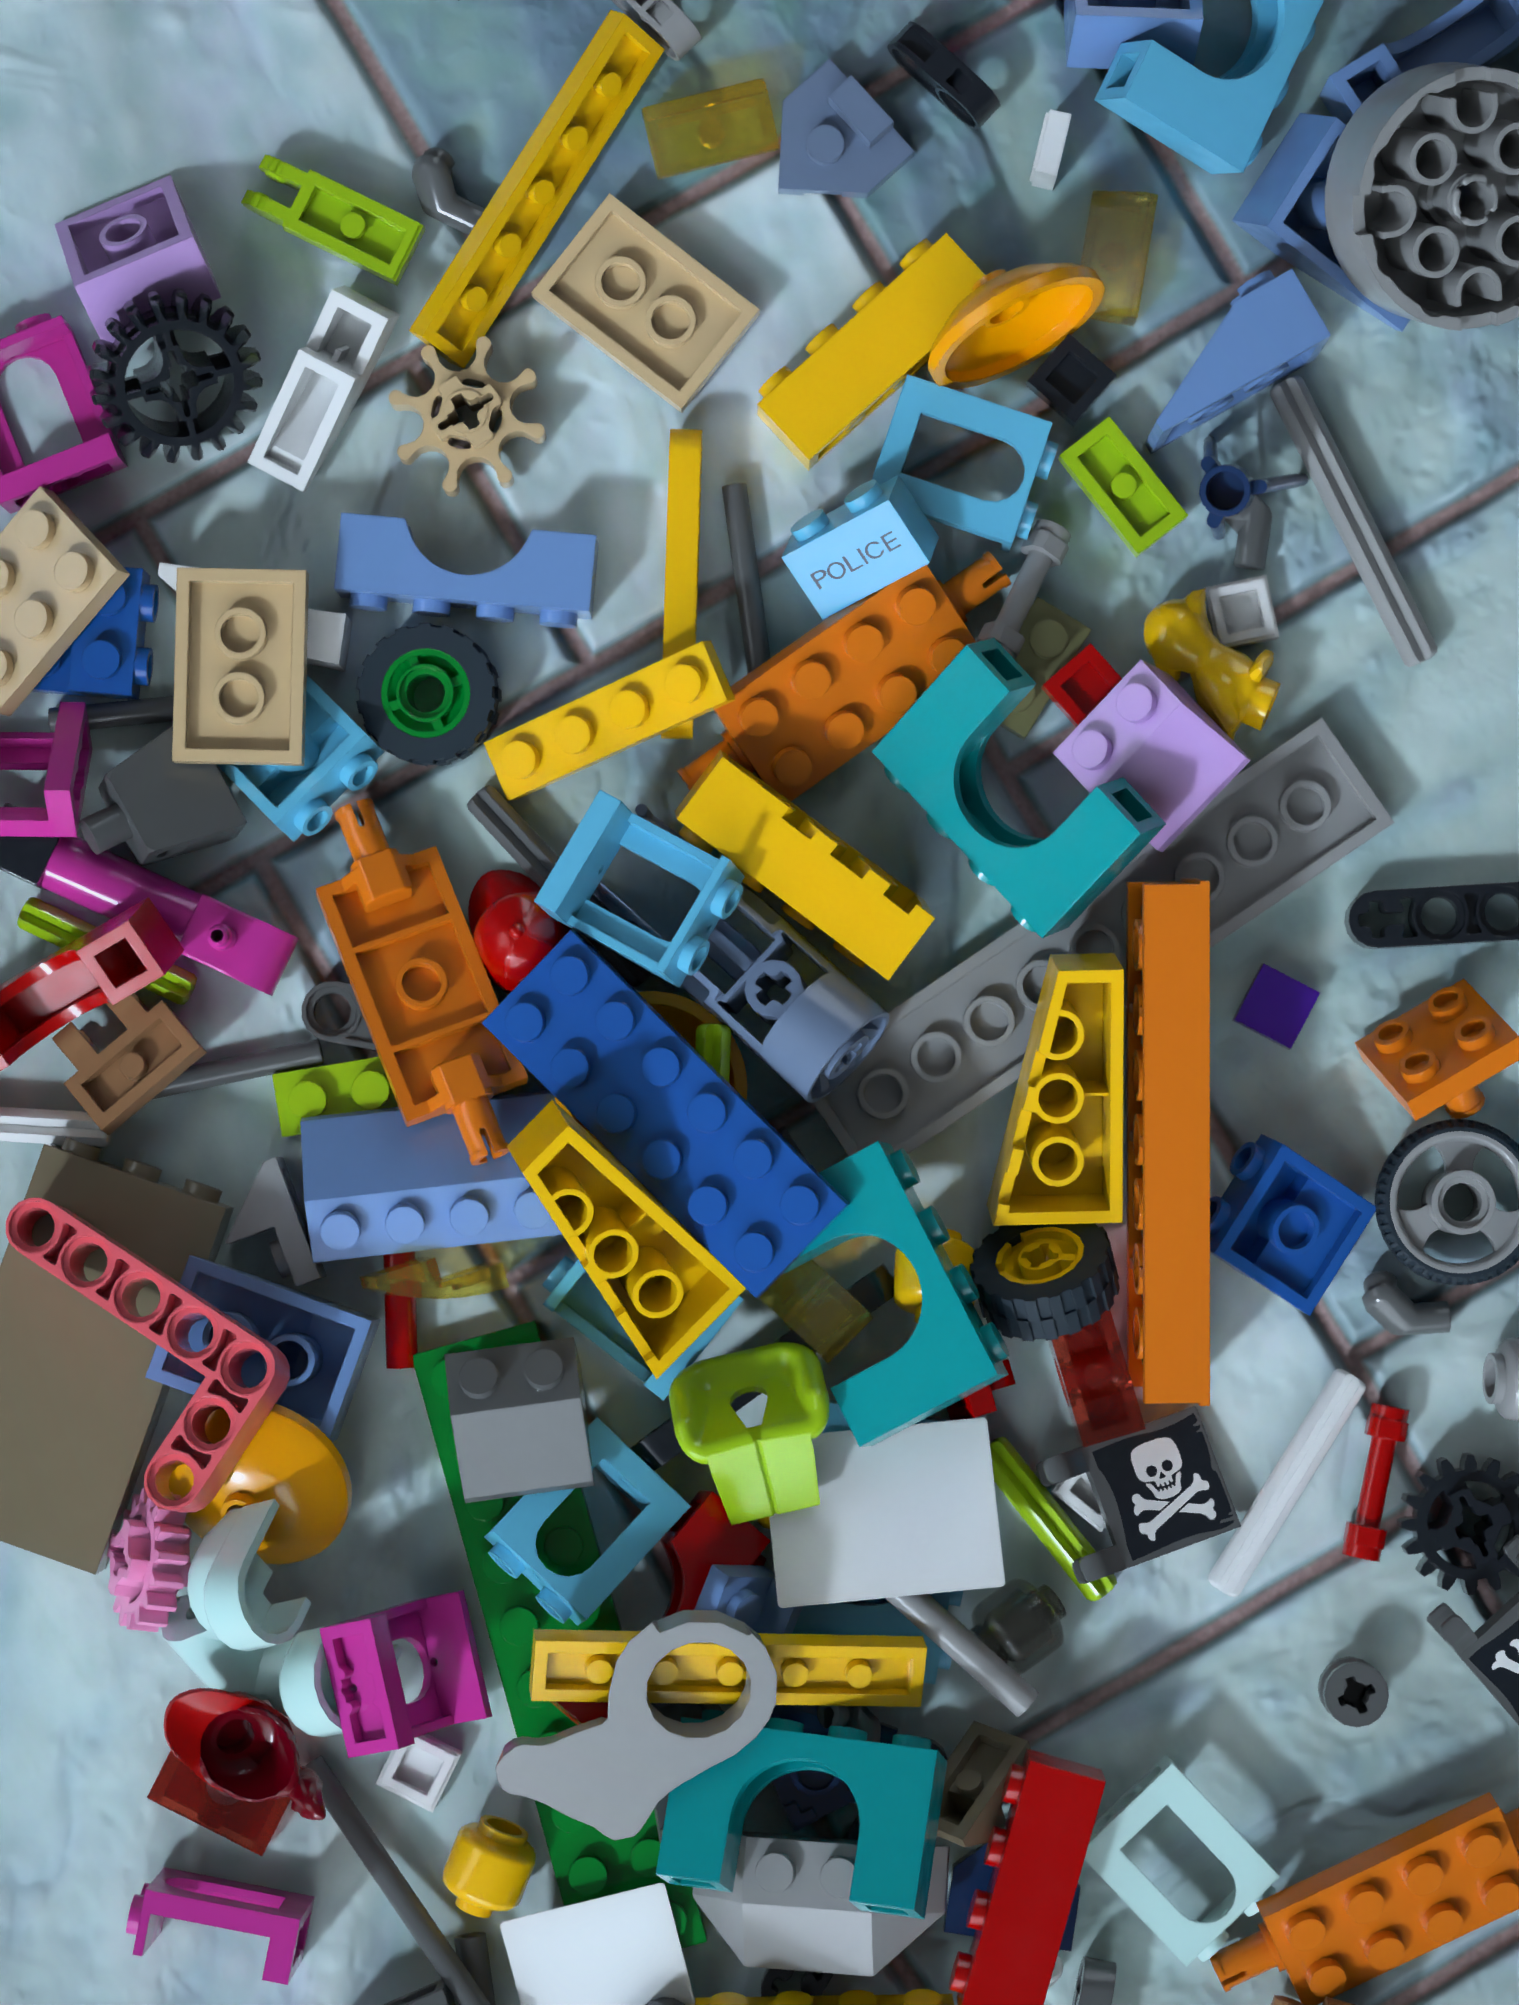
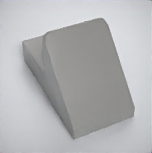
M274 1157L264 1161L227 1237L226 1244H233L274 1228L278 1240L269 1244L274 1262L282 1278L292 1275L295 1286L298 1287L326 1277L322 1262L313 1263L307 1221L284 1158Z

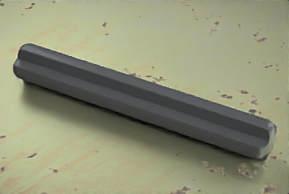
M487 785L483 787L467 803L468 810L534 882L542 888L559 857L493 786ZM594 895L591 896L589 901L606 909ZM586 937L631 986H639L652 974V972Z

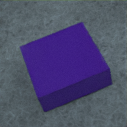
M1263 963L1260 965L1232 1021L1290 1050L1320 992Z

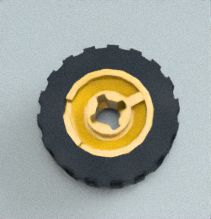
M1096 1223L999 1226L996 1232L993 1234L989 1233L982 1240L983 1244L976 1248L972 1255L974 1262L970 1264V1273L980 1296L978 1302L982 1316L986 1318L987 1323L992 1322L1001 1331L1003 1336L1011 1339L1012 1337L1022 1338V1341L1034 1342V1339H1046L1048 1341L1058 1339L1062 1335H1072L1082 1331L1081 1328L1088 1324L1093 1325L1100 1320L1101 1315L1106 1310L1109 1311L1114 1305V1296L1119 1294V1276L1110 1240L1103 1226L1098 1227Z

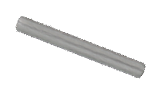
M1297 375L1279 382L1270 391V396L1404 664L1412 667L1432 658L1437 653V645L1303 378Z

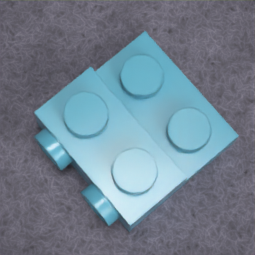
M307 675L304 766L216 765L294 842L302 833L306 836H311L321 831L332 817L333 810L330 806L348 788L352 791L359 790L374 778L378 770L376 760L384 751Z

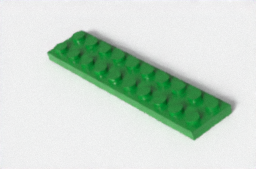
M536 1320L413 1355L416 1375L517 1738L522 1736L548 1737L577 1726L575 1722L550 1701H531L529 1684L534 1629L622 1631L612 1593L586 1621L578 1626L570 1618L565 1623H561L538 1603L535 1597L540 1590L526 1576L521 1573L517 1579L511 1577L490 1557L488 1552L493 1545L484 1536L507 1514L522 1496L465 1503L450 1417L444 1354L540 1342L542 1340ZM583 1487L575 1488L543 1522L537 1532L535 1545L538 1557L547 1569L557 1575L574 1576L581 1574L590 1568L601 1556ZM535 1800L564 1906L657 1883H664L681 1948L707 1942L708 1936L700 1907L692 1895L693 1888L669 1884L656 1875L661 1843L659 1842L654 1810L642 1829L634 1837L612 1840L596 1828L572 1819L550 1806Z

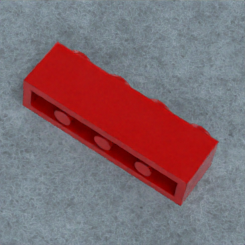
M1027 1748L1022 1766L1011 1763L1002 1792V1802L1011 1804L1004 1828L993 1826L984 1857V1864L993 1867L986 1891L976 1888L968 1912L966 1927L975 1929L969 1954L958 1951L951 1972L949 1990L958 1992L956 1997L958 2005H1044L1106 1784L1101 1769Z

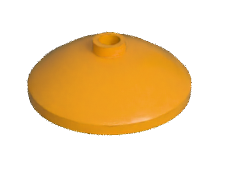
M1065 262L1029 264L1007 272L1004 269H999L988 273L973 285V292L957 305L939 332L931 348L928 371L939 387L964 389L988 383L1028 365L1058 346L1068 334L1072 335L1092 316L1104 296L1105 287L1094 269Z
M278 1404L274 1405L214 1499L205 1508L197 1512H187L184 1521L203 1539L230 1510L275 1499L280 1506L257 1550V1554L266 1564L276 1565L303 1561L326 1549L341 1532L352 1503L350 1475L335 1445L308 1419ZM223 1408L213 1411L205 1423V1433L212 1444L222 1441L230 1429V1418ZM186 1464L178 1466L169 1478L170 1492L180 1495L181 1498L185 1497L193 1486L194 1476Z

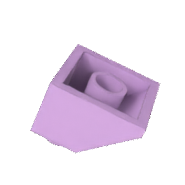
M171 175L55 224L74 287L100 340L103 339L113 343L115 341V338L105 326L108 318L117 319L124 326L131 321L124 309V304L128 301H133L141 314L151 310L147 300L148 293L151 291L159 293L164 307L171 306V295L174 289H183L185 291L189 309H191L195 299L201 293L208 295L212 301L221 298L208 260Z
M1140 660L1053 752L1089 793L1098 785L1124 777L1166 823L1149 842L1160 852H1163L1251 761L1169 673L1143 660Z

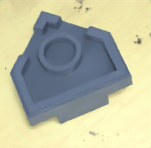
M830 58L783 99L778 194L804 195V193L842 195V197L868 198L914 157V150L893 128L894 121L852 75L847 78Z

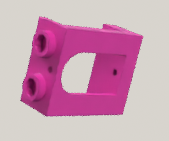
M44 313L29 317L14 327L15 334L0 339V376L8 365L19 359L33 358L48 364L57 376L83 441L79 445L25 466L0 404V505L10 514L19 511L39 486L52 490L59 495L128 467L113 429L106 428L100 419L104 406L93 404L90 391L96 386L87 373L88 366L73 329L62 315L51 318L50 314Z
M60 702L55 732H0V770H47L44 785L46 808L0 807V836L77 837L93 750L86 702Z
M464 1590L412 1600L319 1628L348 1758L401 1749L415 1744L414 1738L453 1724L492 1717ZM397 1639H405L410 1642L419 1653L423 1664L424 1679L422 1689L418 1697L407 1704L392 1641Z
M164 1867L151 1883H144L140 1895H134L129 1910L126 1933L136 1935L132 1955L143 1956L160 1935L164 1917L269 1937L270 1941L262 1980L288 1985L303 1959L315 1897Z

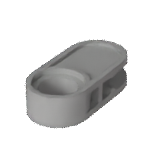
M611 0L665 49L664 52L675 61L679 62L702 38L691 20L671 0Z

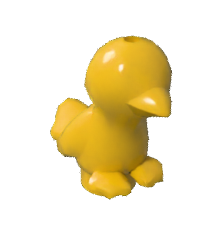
M1206 588L1193 590L1183 599H1171L1158 604L1147 615L1144 622V642L1148 653L1154 660L1155 666L1169 673L1176 681L1180 678L1181 671L1189 673L1197 703L1232 740H1234V735L1242 723L1261 731L1271 712L1281 685L1279 682L1266 678L1273 664L1274 652L1265 649L1253 661L1245 654L1221 644L1213 635L1207 618L1205 604Z

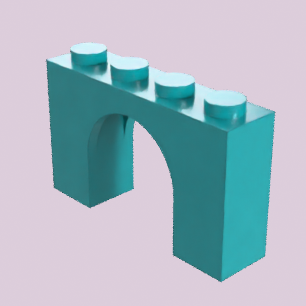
M995 638L967 644L873 749L872 753L885 766L884 772L890 782L898 789L910 793L927 812L926 818L931 827L943 837L952 839L969 858L968 864L973 873L986 884L994 886L1011 904V912L1014 918L1024 928L1044 938L1069 928L1159 833L1166 823L1124 777L1096 786L1068 818L1047 838L1022 834L1012 829L999 818L991 807L983 788L981 775L983 753L993 732L1037 683Z
M877 1141L819 1172L850 1205L784 1272L787 1273L848 1240L857 1237L876 1236L888 1241L903 1252L918 1275L922 1292V1307L919 1321L909 1340L890 1357L830 1388L859 1447L873 1446L1009 1375L1002 1362L1003 1359L1009 1357V1351L1000 1332L992 1322L983 1325L972 1303L980 1298L972 1277L962 1263L955 1267L953 1266L942 1245L949 1241L950 1237L941 1217L932 1205L925 1209L923 1208L913 1188L914 1185L920 1183V1178L913 1162L903 1148L894 1151L891 1144Z
M703 1710L701 1719L681 1717V1722L703 1723L723 1715L725 1711ZM770 1718L757 1737L734 1756L710 1767L669 1792L656 1875L669 1884L733 1893L743 1825L748 1809L756 1796L769 1783L791 1772L812 1770L831 1774L847 1784L855 1798L859 1812L860 1828L849 1902L861 1911L925 1919L948 1762L938 1750L931 1749L932 1741L929 1739L895 1734L892 1738V1744L867 1741V1732L842 1726H830L828 1736L803 1733L804 1724L800 1722Z

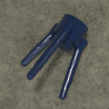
M1212 436L1204 439V458L1201 460V467L1206 474L1200 483L1199 495L1202 504L1209 511L1206 520L1207 525L1211 527L1213 537L1217 540L1225 537V518L1245 511L1251 505L1256 494L1297 488L1308 483L1309 478L1304 473L1254 480L1248 470L1239 465H1221L1218 461L1216 439Z

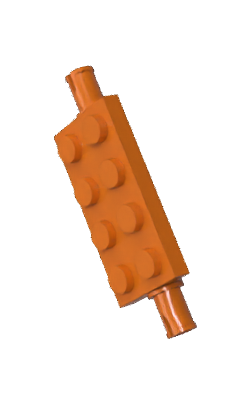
M989 551L983 553L982 557L944 584L940 580H936L929 567L925 565L829 616L730 686L736 700L713 710L725 728V731L721 733L723 740L684 768H679L677 773L690 790L719 750H722L750 772H755L758 778L788 800L793 801L889 733L967 644L976 642L964 624L967 622L965 615L1001 589L1010 586L1011 582L1007 574L1000 572L1003 568Z
M366 798L356 801L359 808L357 815L362 826L358 824L352 806L349 803L339 808L334 813V816L340 824L354 863L350 866L351 872L338 881L316 888V896L405 1125L410 1127L445 1113L453 1114L470 1155L471 1165H481L488 1162L486 1158L488 1151L482 1136L487 1142L493 1160L500 1158L509 1152L507 1148L508 1143L505 1141L490 1099L494 1095L527 1084L528 1076L523 1064L482 1024L499 1003L436 846L413 854H399L396 848L389 847L375 812L373 800Z
M1488 1792L1256 1902L1263 1922L1257 1924L1260 1931L1220 1949L1209 1958L1225 1993L1230 1991L1232 1987L1277 1966L1280 1972L1286 1970L1302 2004L1318 2005L1324 2001L1325 1996L1333 1998L1518 1910L1519 1807L1505 1814L1499 1808L1491 1793Z

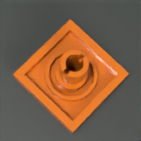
M1464 978L1449 987L1436 991L1428 1000L1395 1019L1383 1022L1373 1032L1354 1042L1363 1062L1415 1121L1443 1105L1451 1118L1463 1119L1476 1114L1485 1104V1097L1483 1092L1480 1091L1478 1084L1519 1061L1518 1034Z

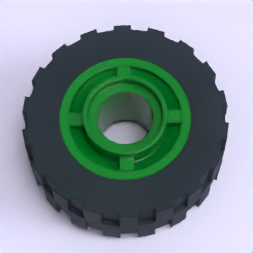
M418 623L419 626L410 628L408 626L401 627L395 630L396 633L389 638L384 636L375 645L378 647L371 656L367 654L362 663L365 667L361 677L357 678L356 689L359 690V700L356 703L358 713L362 714L365 722L363 726L368 734L373 736L378 742L377 744L386 752L415 765L427 767L428 765L444 766L452 764V761L459 758L465 759L473 754L472 750L479 744H484L490 737L488 732L492 725H496L500 714L497 710L499 702H502V690L498 686L497 678L499 676L496 668L490 662L487 653L478 644L454 628L445 625L437 626L431 623ZM426 679H439L445 690L442 704L434 711L420 712L414 702L415 689Z

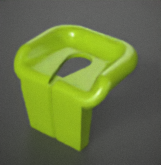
M772 1343L704 1359L687 1366L678 1373L669 1388V1403L677 1441L684 1453L693 1461L700 1464H709L712 1478L731 1525L770 1517L775 1513L782 1514L820 1505L812 1440L824 1431L828 1422L829 1396L822 1365L815 1352L798 1343ZM748 1392H761L767 1395L762 1425L746 1428L731 1407V1403L738 1396Z

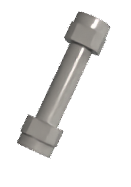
M1046 519L1036 521L1033 530L1029 532L1027 540H1024L1021 546L1022 553L1027 557L996 621L984 624L977 642L995 638L1013 658L1018 656L1025 642V638L1019 634V631L1050 567L1062 564L1069 549L1068 543L1071 534L1066 528Z

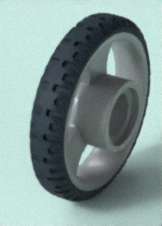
M1449 1119L1434 1122L1417 1129L1405 1137L1384 1162L1378 1176L1375 1192L1378 1227L1385 1243L1395 1257L1414 1273L1428 1280L1448 1285L1481 1283L1501 1275L1519 1261V1144L1493 1126L1467 1119ZM1434 1146L1442 1156L1444 1172L1435 1175L1426 1184L1421 1198L1422 1207L1414 1210L1398 1208L1399 1189L1407 1169L1419 1155ZM1483 1147L1498 1156L1511 1172L1518 1193L1517 1210L1506 1212L1497 1209L1496 1197L1492 1186L1483 1176L1473 1172L1475 1157ZM1459 1183L1467 1187L1471 1192L1473 1207L1468 1216L1456 1221L1446 1213L1443 1199L1447 1190ZM1437 1230L1461 1235L1480 1231L1489 1239L1493 1252L1472 1262L1449 1263L1431 1257L1423 1252L1428 1237Z

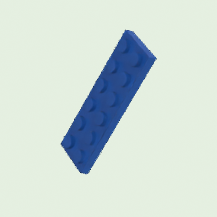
M570 930L482 1022L755 1298L760 1297L850 1205L575 930Z

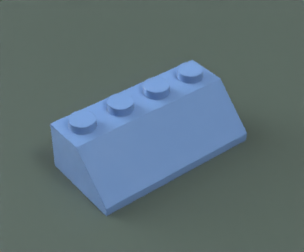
M549 1090L493 1096L490 1099L501 1131L508 1144L551 1100L555 1101V1096ZM399 1107L301 1118L304 1204L313 1263L562 1235L524 1177L510 1151L504 1156L493 1160L487 1142L482 1136L488 1151V1156H486L488 1162L481 1165H471L470 1155L453 1114L445 1113L410 1127H406Z

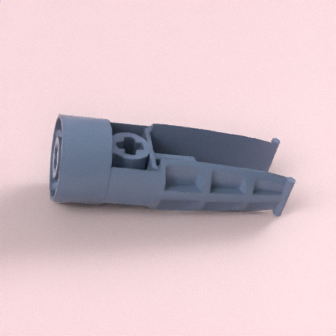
M639 804L636 806L635 812L638 816L686 841L677 831L655 817L646 805ZM600 881L593 894L609 912L651 935L665 940ZM741 882L743 892L736 909L772 940L773 943L761 953L725 919L720 918L708 938L710 948L707 956L735 980L736 983L724 994L698 970L694 975L690 976L687 974L681 987L722 1024L729 1026L731 1032L807 1102H816L841 1085L870 1054L884 1034L889 1023V1013L801 935L783 916ZM793 944L826 973L810 986L806 984L793 966L786 963L793 954L791 948ZM775 984L779 988H786L791 994L788 1001L783 1005L776 1000H771L766 994L770 987ZM749 1003L761 1019L772 1026L763 1044L729 1013L738 1014Z

